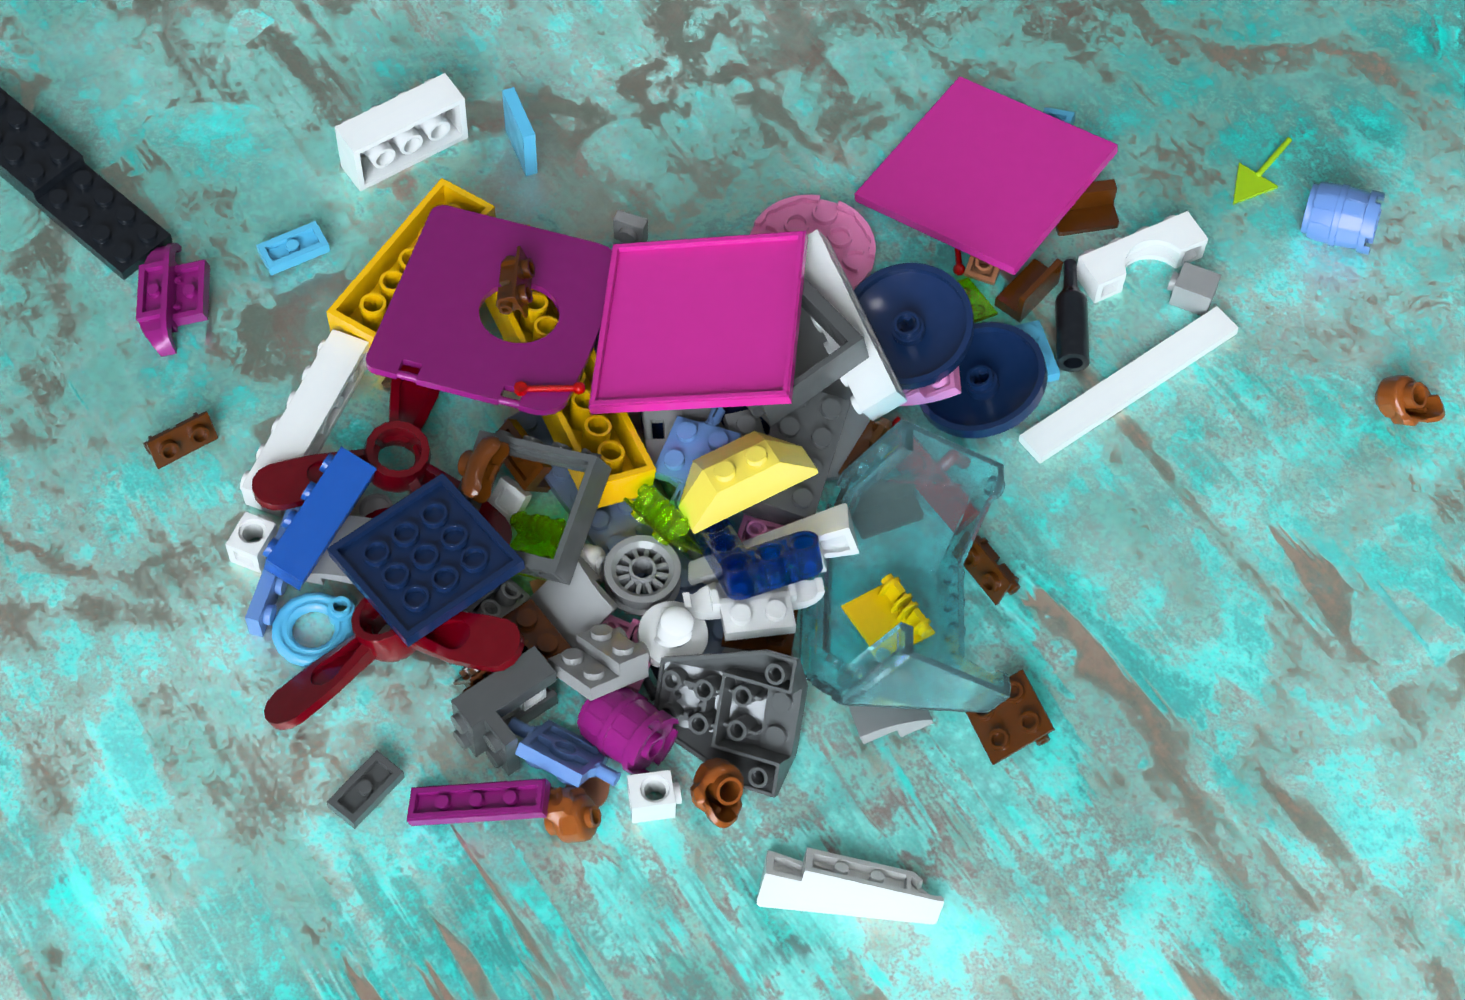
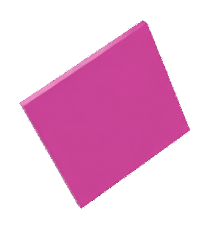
M959 76L855 192V201L1015 275L1117 154L1118 144Z
M806 231L613 244L588 406L591 414L792 404L808 245Z

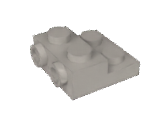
M604 623L595 625L591 629L577 634V647L566 649L562 653L548 658V663L556 671V677L592 701L649 677L648 661L650 653L643 642L634 643L628 639L626 632L621 627L613 629Z

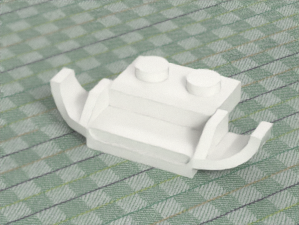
M781 574V576L722 583L713 582L700 588L694 594L686 592L682 593L684 606L690 611L693 618L700 620L721 619L725 641L795 633L796 622L793 610L807 608L817 603L823 597L825 590L822 577L808 581L796 576Z

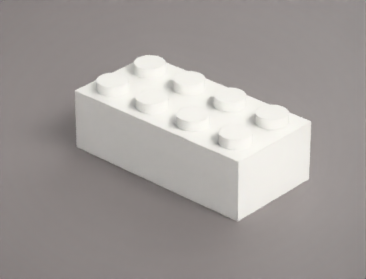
M446 73L435 78L428 79L423 84L407 92H402L380 105L373 106L368 111L352 119L343 121L334 127L341 167L361 192L467 139L468 128L464 96Z

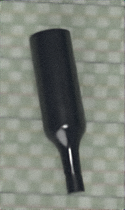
M1066 259L1063 262L1064 287L1055 300L1057 365L1061 370L1078 372L1084 370L1090 364L1088 305L1086 296L1078 288L1076 261L1074 259Z

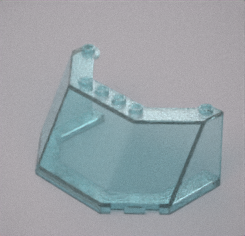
M901 419L841 473L836 486L841 488V491L834 505L827 504L825 510L842 503L848 505L860 553L825 558L826 572L802 578L811 581L814 578L822 577L825 593L817 603L801 609L799 658L806 680L812 682L813 686L821 692L830 695L832 700L841 705L989 713L1010 697L1011 684L1007 673L1000 670L990 673L965 656V571L963 564L991 503L1004 492V465ZM892 573L894 577L901 579L900 583L906 590V593L912 594V601L918 602V608L926 618L931 620L930 626L936 633L913 645V626L900 622L869 647L841 606L882 585L880 582L882 578Z

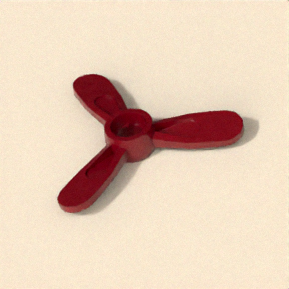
M403 365L401 368L402 371L418 374L420 371L419 368ZM399 378L391 380L389 421L372 431L365 442L364 449L349 450L377 468L371 481L373 485L386 492L401 493L408 491L411 494L438 475L444 473L458 489L461 481L430 464L431 451L427 437L422 432L438 398L439 390L416 385L415 382ZM401 446L410 450L415 455V462L409 469L392 470L381 465L378 461V454L385 447ZM329 453L298 457L269 464L261 468L252 479V493L255 500L262 507L269 510H287L302 506L305 502L300 498L310 481L317 484L323 475L319 469ZM488 501L482 503L479 513L510 545L512 530L506 517Z
M388 508L375 510L365 517L374 518ZM364 597L354 609L351 619L354 634L278 689L266 703L264 709L265 719L275 729H292L303 723L330 701L375 659L381 662H398L408 658L417 650L454 665L489 672L504 671L514 665L521 656L524 648V636L517 625L508 619L460 612L407 647L393 629L378 634L388 623Z

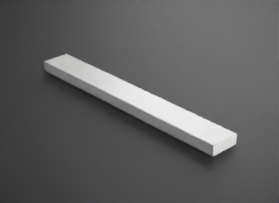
M1218 306L1214 307L1020 434L1019 442L1041 464L1236 335L1239 327Z

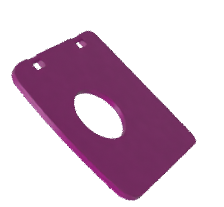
M448 205L436 206L430 211L368 350L366 367L371 373L415 382L416 385L494 405L501 404L517 408L518 411L533 415L547 416L556 414L567 405L573 392H527L520 400L502 396L505 390L514 393V384L519 381H523L527 385H573L580 380L600 333L612 250L600 243ZM518 246H521L527 258H531L535 266V277L532 278L531 289L537 290L549 297L559 312L558 323L548 335L527 343H513L495 337L483 326L479 316V311L484 301L497 292L498 287H501L499 283L501 262L506 256L512 255L516 257ZM403 365L419 368L420 371L418 374L402 371L401 368Z

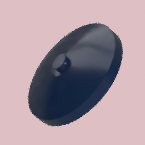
M921 263L896 264L873 273L855 288L854 292L902 390L922 388L942 380L953 372L967 355L973 340L975 327L972 306L968 295L960 283L945 271Z
M998 322L975 323L970 349L959 364L961 394L940 401L920 404L919 406L924 416L933 426L952 436L984 438L1003 433L1025 420L1040 403L1045 393L1048 379V371L1043 353L1037 342L1029 334L1015 326Z

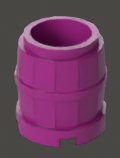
M626 686L592 701L587 699L581 708L577 720V726L580 729L581 735L597 748L599 753L621 764L622 769L630 775L649 773L646 768L652 762L658 766L660 765L677 738L678 731L673 728V724H679L678 720L664 710H659L646 697Z

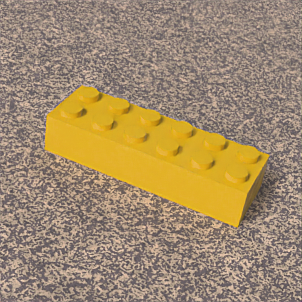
M441 178L326 311L330 332L334 329L368 341L369 347L371 346L430 211L434 207L448 205L496 217L495 206Z

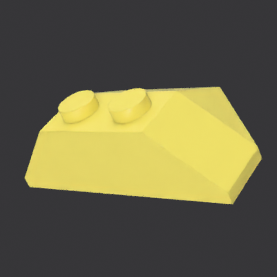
M753 431L692 461L680 500L679 510L692 532L696 534L818 474V470L802 446Z

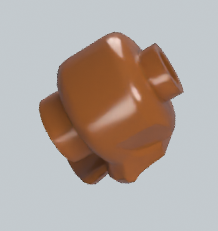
M1397 375L1384 378L1375 393V402L1380 412L1385 417L1391 418L1394 424L1416 426L1419 422H1437L1445 417V408L1439 395H1431L1423 383L1416 382L1411 376Z
M708 759L699 766L695 773L693 785L690 787L692 802L697 808L705 812L710 822L719 828H727L738 819L737 815L742 808L740 798L744 789V777L740 770L726 759Z
M551 786L547 818H544L546 831L552 836L557 835L565 843L591 840L601 823L600 809L586 795L584 788L576 786L565 788Z

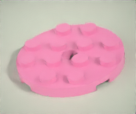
M797 195L772 204L757 217L750 235L806 231L808 235L818 229L830 241L853 290L871 275L876 253L873 232L864 217L846 203L838 201L837 204L820 199L821 195Z

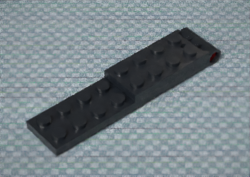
M0 87V176L123 280L137 271L139 265L145 263L151 251L173 242L170 233L86 165L83 155Z

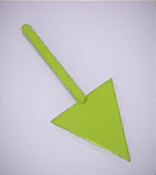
M1290 137L1283 141L1257 172L1239 162L1233 205L1278 188L1277 185L1262 177V175L1292 142Z

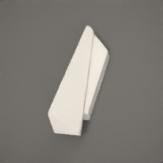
M842 503L690 561L688 564V581L691 585L695 586L698 583L708 585L713 582L722 583L781 576V574L803 578L826 572L825 558L860 553L849 507L846 503Z
M807 847L803 861L774 851H767L757 896V905L769 908L936 924L944 904V898L942 896L930 895L922 889L923 879L913 871Z

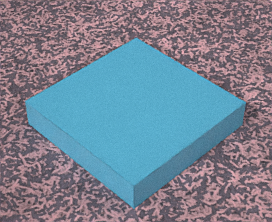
M515 88L502 90L505 131L525 176L536 174L538 170L535 132Z

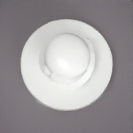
M665 601L652 606L645 612L639 623L637 638L638 642H643L649 650V663L654 667L660 668L661 658L665 656L703 654L708 643V628L705 620L693 618L690 611L685 608L684 603Z

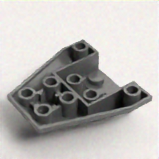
M767 649L665 656L661 658L654 706L659 710L666 711L678 720L679 724H673V728L678 731L675 743L703 762L712 758L726 759L742 773L744 789L775 798L797 754L808 683L800 658Z

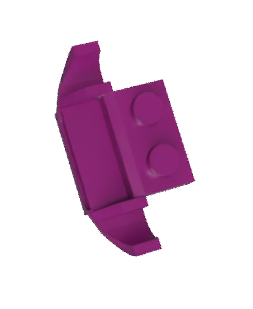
M169 243L166 246L157 247L147 256L145 263L139 265L136 320L139 322L146 338L161 357L177 354L172 333L178 332V326L208 320L210 265L205 259L178 265L175 261V254L181 252L182 248L178 243Z

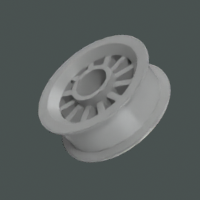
M636 535L621 540L613 546L605 559L604 586L606 593L619 606L620 610L638 616H643L649 608L658 603L675 601L681 585V563L676 551L664 540L650 535ZM638 573H647V574H649L650 576L645 577V578H640V577H637L636 574H638Z

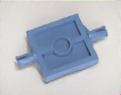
M718 407V409L711 408L705 422L677 416L655 464V479L669 482L676 487L669 501L670 505L675 508L678 506L679 509L692 461L741 437V433L719 426L725 414V410L722 407Z
M516 717L512 718L509 722L508 727L511 731L523 738L519 742L515 755L525 759L526 763L531 767L543 769L557 776L560 782L580 787L592 777H597L613 787L619 781L621 773L605 765L608 757L599 753L597 748L574 732L551 720L539 726H530L516 719Z

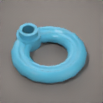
M323 592L304 593L290 599L279 609L272 624V640L278 653L288 662L307 668L354 634L351 619L355 605L347 597H336ZM339 606L347 607L341 612L335 610ZM309 612H320L328 615L329 621L334 625L332 638L326 644L319 647L309 648L302 646L293 636L295 622L302 615Z

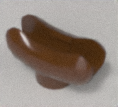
M487 436L479 442L474 451L467 450L460 456L458 472L463 476L461 489L467 497L472 498L478 503H485L489 500L496 476L509 455L510 446L508 443L500 441L496 436Z

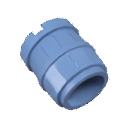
M1314 183L1305 209L1301 233H1305L1307 238L1326 243L1328 246L1356 249L1358 253L1369 255L1370 247L1365 245L1366 243L1373 244L1382 211L1380 209L1381 203H1377V200L1384 201L1385 193L1372 190L1370 193L1350 187L1348 184Z

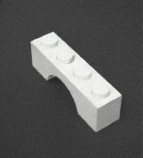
M1188 211L1177 216L1170 215L1158 224L1150 227L1144 226L1134 234L1124 238H1115L1103 247L1089 249L1082 253L1078 258L1076 266L1077 280L1093 303H1096L1122 291L1127 274L1126 267L1131 263L1142 259H1155L1165 262L1176 269L1183 266L1184 262L1191 263L1202 258L1208 238Z

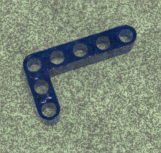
M683 517L685 524L724 592L731 599L743 600L814 577L823 569L819 538L814 532L799 531L745 548L728 518L694 534Z

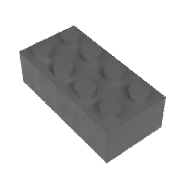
M821 391L776 424L769 427L767 435L802 446L816 466L818 474L743 510L742 513L781 525L790 524L816 513L851 401Z

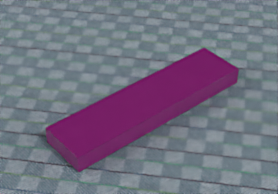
M544 778L412 787L407 822L411 826L547 818L551 783Z

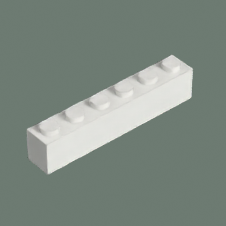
M816 229L807 235L808 245L804 277L864 338L869 358L842 376L840 380L845 387H850L853 393L850 401L859 415L864 413L872 421H875L908 400L830 241ZM811 317L816 329L820 333H824L827 341L823 344L830 355L840 346Z
M332 329L328 338L320 342L317 349V357L312 365H308L305 368L302 382L297 391H292L287 400V408L282 417H277L274 421L271 436L267 443L261 444L257 451L256 462L251 470H247L242 476L240 489L242 490L246 505L281 518L284 516L286 510H269L262 507L255 500L252 493V479L258 470L269 464L319 454L367 369L366 355L370 348L368 341Z

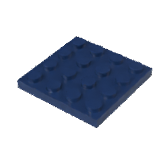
M444 473L438 475L327 548L331 559L407 647L525 569L523 559Z

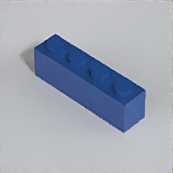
M342 446L336 455L329 453L319 469L323 475L317 484L310 481L300 498L305 502L297 512L292 509L284 520L281 527L286 530L281 538L278 540L273 537L262 555L267 558L264 569L300 591L373 480L377 468Z

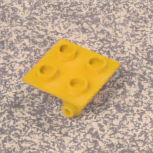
M892 573L882 578L880 581L882 585L841 606L880 662L895 656L936 633L930 626L931 620L926 618L918 608V602L912 601V594L906 593V590L900 583L901 579L894 577Z

